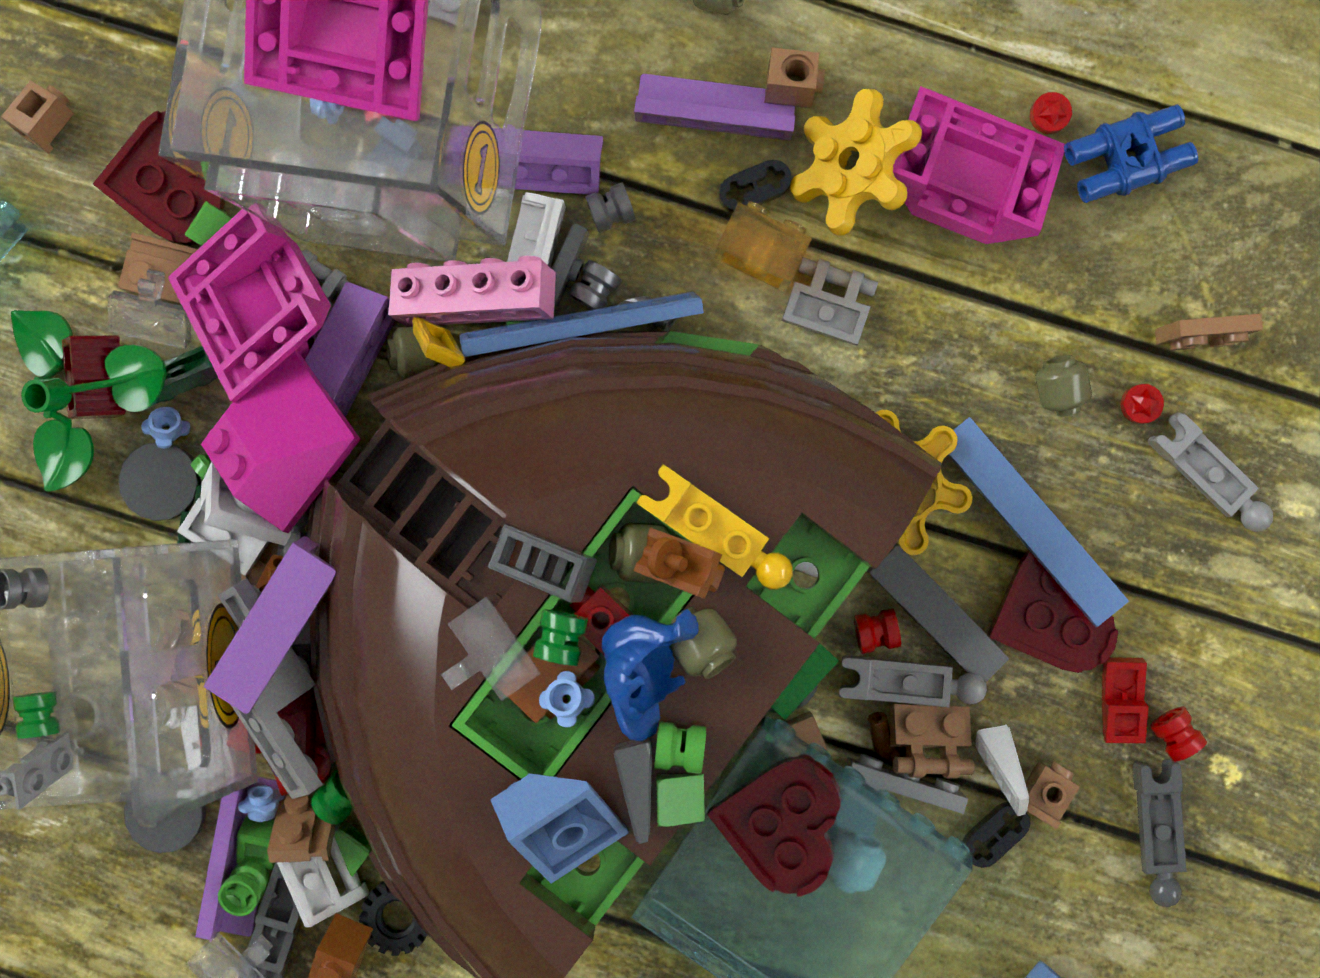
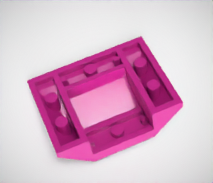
M246 0L244 84L418 121L421 108L428 0Z
M920 86L908 120L915 121L922 129L920 142L913 149L900 154L893 166L895 178L907 187V199L904 203L911 214L984 244L1038 236L1043 226L1063 159L1065 144Z
M251 201L168 276L228 398L235 403L323 327L331 306L299 246L256 203Z
M295 350L242 398L229 406L201 445L232 495L279 530L289 533L322 491L325 480L327 478L331 479L361 439L298 350Z

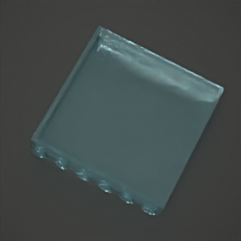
M767 716L705 805V822H697L691 825L638 902L631 918L717 978H893L973 871L970 850L959 839L953 836L946 838L937 832L934 824L922 814L914 813L912 815L900 806L899 800L888 791L883 789L877 791L865 783L864 776L850 766L843 768L831 760V755L822 746L813 742L808 744L797 737L796 731L788 723L780 719L774 721ZM808 754L833 773L840 787L842 802L834 825L826 832L834 851V858L827 879L816 891L802 897H796V894H785L777 890L773 893L764 887L707 815L709 808L772 764L787 757H798Z

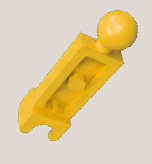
M662 464L658 470V475L669 485L670 492L668 497L662 501H655L646 495H642L636 501L638 505L694 544L722 554L720 562L741 577L752 566L756 569L758 581L768 589L778 590L790 582L793 576V567L790 560L780 553L766 554L761 551L768 542V537Z

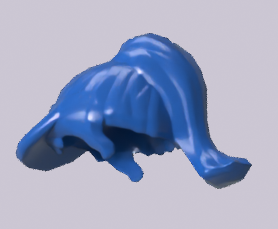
M688 609L683 610L676 617V622L671 625L659 623L643 615L626 616L621 621L611 625L602 638L601 648L606 659L604 669L606 691L611 699L622 733L630 740L644 741L656 734L660 720L658 703L665 700L668 694L677 691L680 686L686 683L684 676L670 678L675 661L670 645L693 639L698 634L699 627L696 616Z

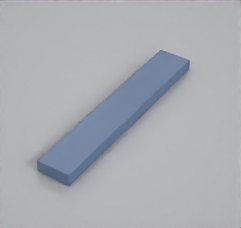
M692 291L555 316L554 319L532 320L461 333L459 337L462 354L464 357L697 315L704 313L702 299Z
M969 417L956 427L954 432L957 435L958 442L954 451L948 454L950 459L1095 627H1098L1128 603L1129 600L975 422Z

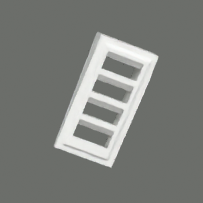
M1003 725L978 730L976 735L977 751L1017 816L1026 815L1029 794L1010 727Z

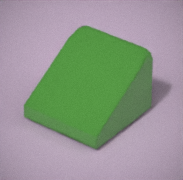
M205 201L185 235L202 246L234 216Z
M657 774L658 827L705 822L704 774Z
M248 816L245 817L237 834L236 863L239 864L242 861L251 860L262 864L268 870H273L275 863L269 862L267 854L274 824L273 819L256 822L250 820Z
M345 822L335 832L334 837L347 869L353 877L369 857L372 849L366 836L350 823Z

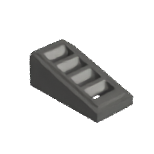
M504 524L488 568L568 602H581L597 559ZM519 540L524 542L514 567L508 563L516 542ZM536 547L541 549L533 572L530 573L526 570ZM556 555L559 558L552 577L548 580L544 577L552 556ZM571 562L575 563L567 586L562 585Z
M650 738L644 741L630 740L616 744L613 752L635 840L639 844L648 842V836L650 835L652 742Z

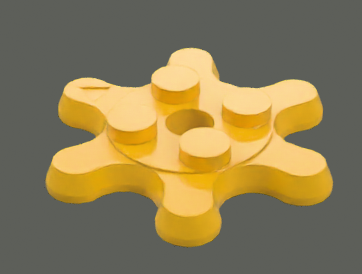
M862 89L855 95L852 111L842 123L834 125L830 119L824 116H813L804 125V134L807 140L814 145L813 153L815 160L808 170L796 175L792 179L790 190L794 198L802 203L810 202L820 195L827 196L829 206L825 221L828 229L838 236L845 235L851 231L855 224L857 210L865 201L877 200L883 208L896 210L907 199V187L895 178L893 166L900 154L917 146L922 136V129L913 120H902L888 128L883 127L879 117L884 99L882 94L875 89ZM851 151L859 152L856 165L852 169H845L848 158L852 155Z
M879 410L875 412L900 431L899 420L892 411ZM937 426L923 440L913 442L942 464L943 459L956 448L958 439L956 433L950 427ZM940 469L915 516L900 537V547L910 555L923 553L929 543V537L924 525L929 513L937 509H944L957 514L967 511L972 504L973 497L971 491L962 484H954L946 480Z

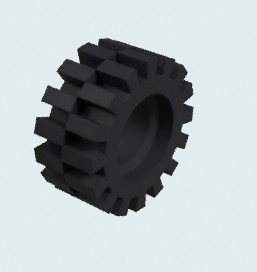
M382 881L364 901L361 907L363 911L359 916V923L373 928L368 944L371 947L375 944L380 946L378 952L385 954L387 950L392 951L391 956H399L401 951L408 954L413 951L414 947L417 946L418 948L428 934L420 927L414 917L411 925L403 930H394L385 923L383 918L384 907L391 902L400 900L392 895L385 882Z

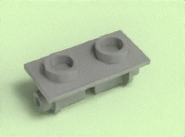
M64 732L55 740H42L35 749L20 759L21 764L14 763L8 769L0 771V795H13L16 808L20 810L73 769V754L71 752L69 733Z

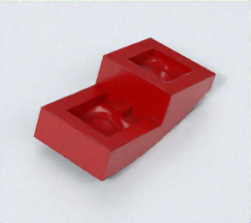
M1109 657L1107 662L1103 664L1102 721L1105 743L1146 744L1149 706L1144 701L1147 662L1144 658Z

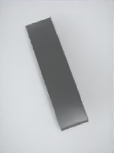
M898 544L893 546L877 569L868 568L867 572L966 673L978 674L987 682L1009 660L986 633Z
M277 862L274 865L254 921L256 926L242 962L245 964L240 978H284L302 919Z

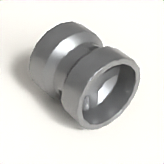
M623 183L611 186L609 192L604 195L595 192L585 196L599 234L610 230L613 223L621 222L627 224L636 220Z
M588 260L583 268L584 276L582 280L573 284L568 295L591 310L604 308L608 305L607 296L610 292L617 290L622 279L602 265Z
M26 568L22 572H17L14 569H0V610L15 609L20 604H23L26 608H39L46 604L49 595V581L47 574L42 568Z

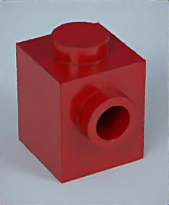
M603 584L595 592L587 586L582 601L572 602L569 605L575 611L573 614L588 619L586 631L583 635L603 655L604 653L601 648L602 638L608 628L626 616L634 615Z

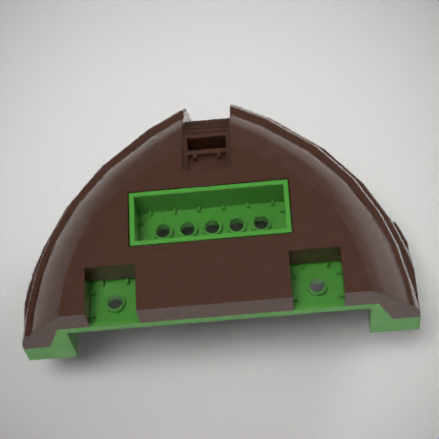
M604 331L464 357V364L454 367H448L440 363L369 394L368 398L371 399V403L378 408L379 413L386 420L344 474L337 470L331 479L327 478L325 480L324 488L310 505L306 537L319 545L314 555L336 569V575L309 618L311 638L310 677L315 683L313 690L331 765H333V768L337 767L341 784L371 846L372 851L369 853V856L392 895L407 906L417 923L453 961L475 978H565L593 941L595 926L642 864L645 862L650 866L681 826L658 827L657 774H695L688 773L683 767L673 766L669 770L654 769L658 735L657 728L656 734L650 737L652 742L650 835L648 836V842L639 844L635 840L613 754L616 744L630 741V739L622 733L611 699L606 691L604 683L605 656L600 653V657L595 661L600 666V669L582 686L584 689L593 691L595 696L594 704L590 708H584L577 716L576 724L569 728L560 726L557 722V716L551 720L544 716L535 723L496 686L503 675L542 635L543 628L540 625L543 609L571 614L575 612L569 606L572 602H568L488 568L504 524L596 558L597 562L588 586L594 592L601 584L608 590L614 587L624 589L630 597L628 609L634 615H643L666 625H671V621L689 607H694L697 612L706 608L715 609L721 615L737 638V646L733 651L736 659L719 674L710 679H705L703 675L689 676L675 658L673 663L674 669L671 672L670 678L684 676L686 683L680 686L677 691L668 694L665 700L658 703L660 711L659 721L672 722L677 728L688 729L691 725L706 726L705 751L701 772L704 774L705 794L819 645V642L815 639L851 590L869 567L877 569L903 535L927 495L934 478L940 472L941 462L870 408L814 374L801 363L783 358L778 353L760 344L674 331ZM664 464L768 537L769 540L761 551L766 554L780 553L785 555L790 560L793 571L798 564L810 562L816 567L818 578L811 587L801 588L795 584L792 576L790 582L785 587L775 590L764 587L758 581L756 569L752 566L749 567L743 577L725 566V571L717 591L712 592L708 590L706 598L703 599L662 582L638 583L623 581L618 576L617 571L612 570L609 565L610 539L613 533H619L622 526L633 522L663 525L670 535L691 542L636 503L642 495H646L655 501H662L668 497L670 492L669 485L658 475L659 468ZM517 540L508 563L509 565L515 567L524 542ZM535 547L526 570L527 572H533L541 549ZM552 556L544 578L551 579L559 558L558 556ZM571 562L562 585L567 586L575 563ZM565 695L569 699V701L567 702L569 703L571 701L570 695ZM681 743V753H684L685 743ZM528 774L587 781L626 825L629 833L597 853L601 863L596 870L584 872L576 867L558 880L550 883L508 842L490 799Z

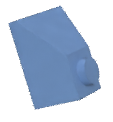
M528 774L490 799L508 842L550 883L558 880L629 833L626 825L587 781Z

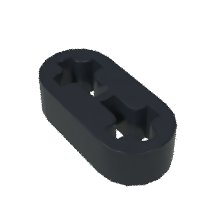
M773 159L733 174L726 178L720 186V204L728 212L737 214L779 198L786 193L790 186V169L782 161ZM768 170H772L775 175L782 174L783 176L777 189H774L772 184L758 187L757 183L766 179ZM736 184L739 190L751 186L753 190L743 195V203L737 204L735 199L728 200L726 198L730 194L731 185Z
M1009 802L997 805L963 838L962 851L970 863L981 868L990 867L995 864L1029 831L1030 818L1027 812L1026 815L1016 817L1017 828L1013 830L1007 826L998 834L997 831L1005 824L1002 818L1003 815L1008 812L1014 816L1016 813ZM993 835L995 836L986 846L990 851L986 856L980 853L975 856L972 855L976 851L973 845L976 840L979 839L984 843Z

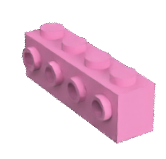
M521 256L518 258V261L504 262L496 258H485L481 260L480 264H466L462 261L451 260L444 262L443 266L433 267L423 263H410L407 265V268L392 269L388 315L405 327L413 326L412 320L414 317H420L436 325L554 319L556 272L541 258L536 256Z

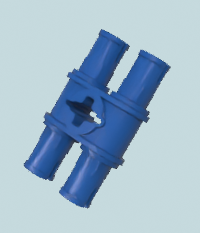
M1177 104L1150 114L1135 112L1127 119L1112 124H1100L1095 133L1066 143L1064 145V153L1071 166L1104 156L1108 167L1107 171L1077 182V190L1081 200L1087 203L1114 193L1126 196L1131 193V190L1151 183L1160 184L1166 179L1168 174L1197 164L1198 153L1192 142L1159 152L1154 140L1156 136L1185 125V116L1182 108ZM1126 150L1134 151L1136 157H1128Z

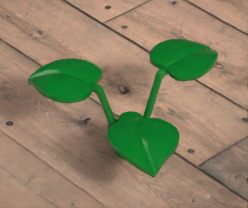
M14 310L11 311V321L18 350L26 367L33 374L37 375L34 377V380L28 381L23 386L21 393L22 402L29 411L34 413L43 412L45 418L55 419L46 421L37 428L33 439V450L36 463L43 477L45 491H56L74 484L84 476L90 468L94 456V445L89 432L80 427L71 428L72 420L57 412L68 405L71 401L72 393L112 386L113 398L121 408L130 412L144 411L153 406L160 397L167 375L166 365L155 351L145 346L123 345L112 350L105 359V369L110 379L69 386L62 379L53 378L64 369L62 340L73 336L72 329L67 320L52 311Z

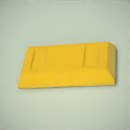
M420 317L413 318V333L425 357L448 367L464 364L465 358L449 330Z

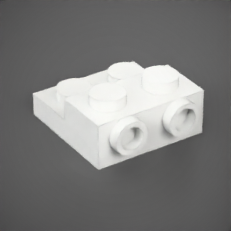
M211 462L201 483L200 509L205 510V525L285 546L291 536V531L289 533L282 532L235 498Z

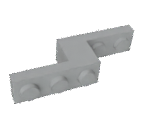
M245 578L217 596L237 627L240 628L261 592ZM292 647L253 709L245 714L234 706L232 708L291 799L311 794L323 784L317 776L318 771L313 760L306 754H303L294 741L293 729L276 713L315 686L314 681L310 677L309 666L301 657L296 655Z
M860 754L859 760L848 757L839 785L842 802L834 825L873 836L886 790L964 814L968 798L958 791L960 785L954 782L936 778L935 783H931L920 778H911L908 773H895L893 770L883 768V761Z

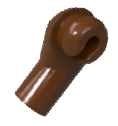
M883 712L870 714L867 719L875 752L892 762L895 757H906V747L890 746V729L887 715Z

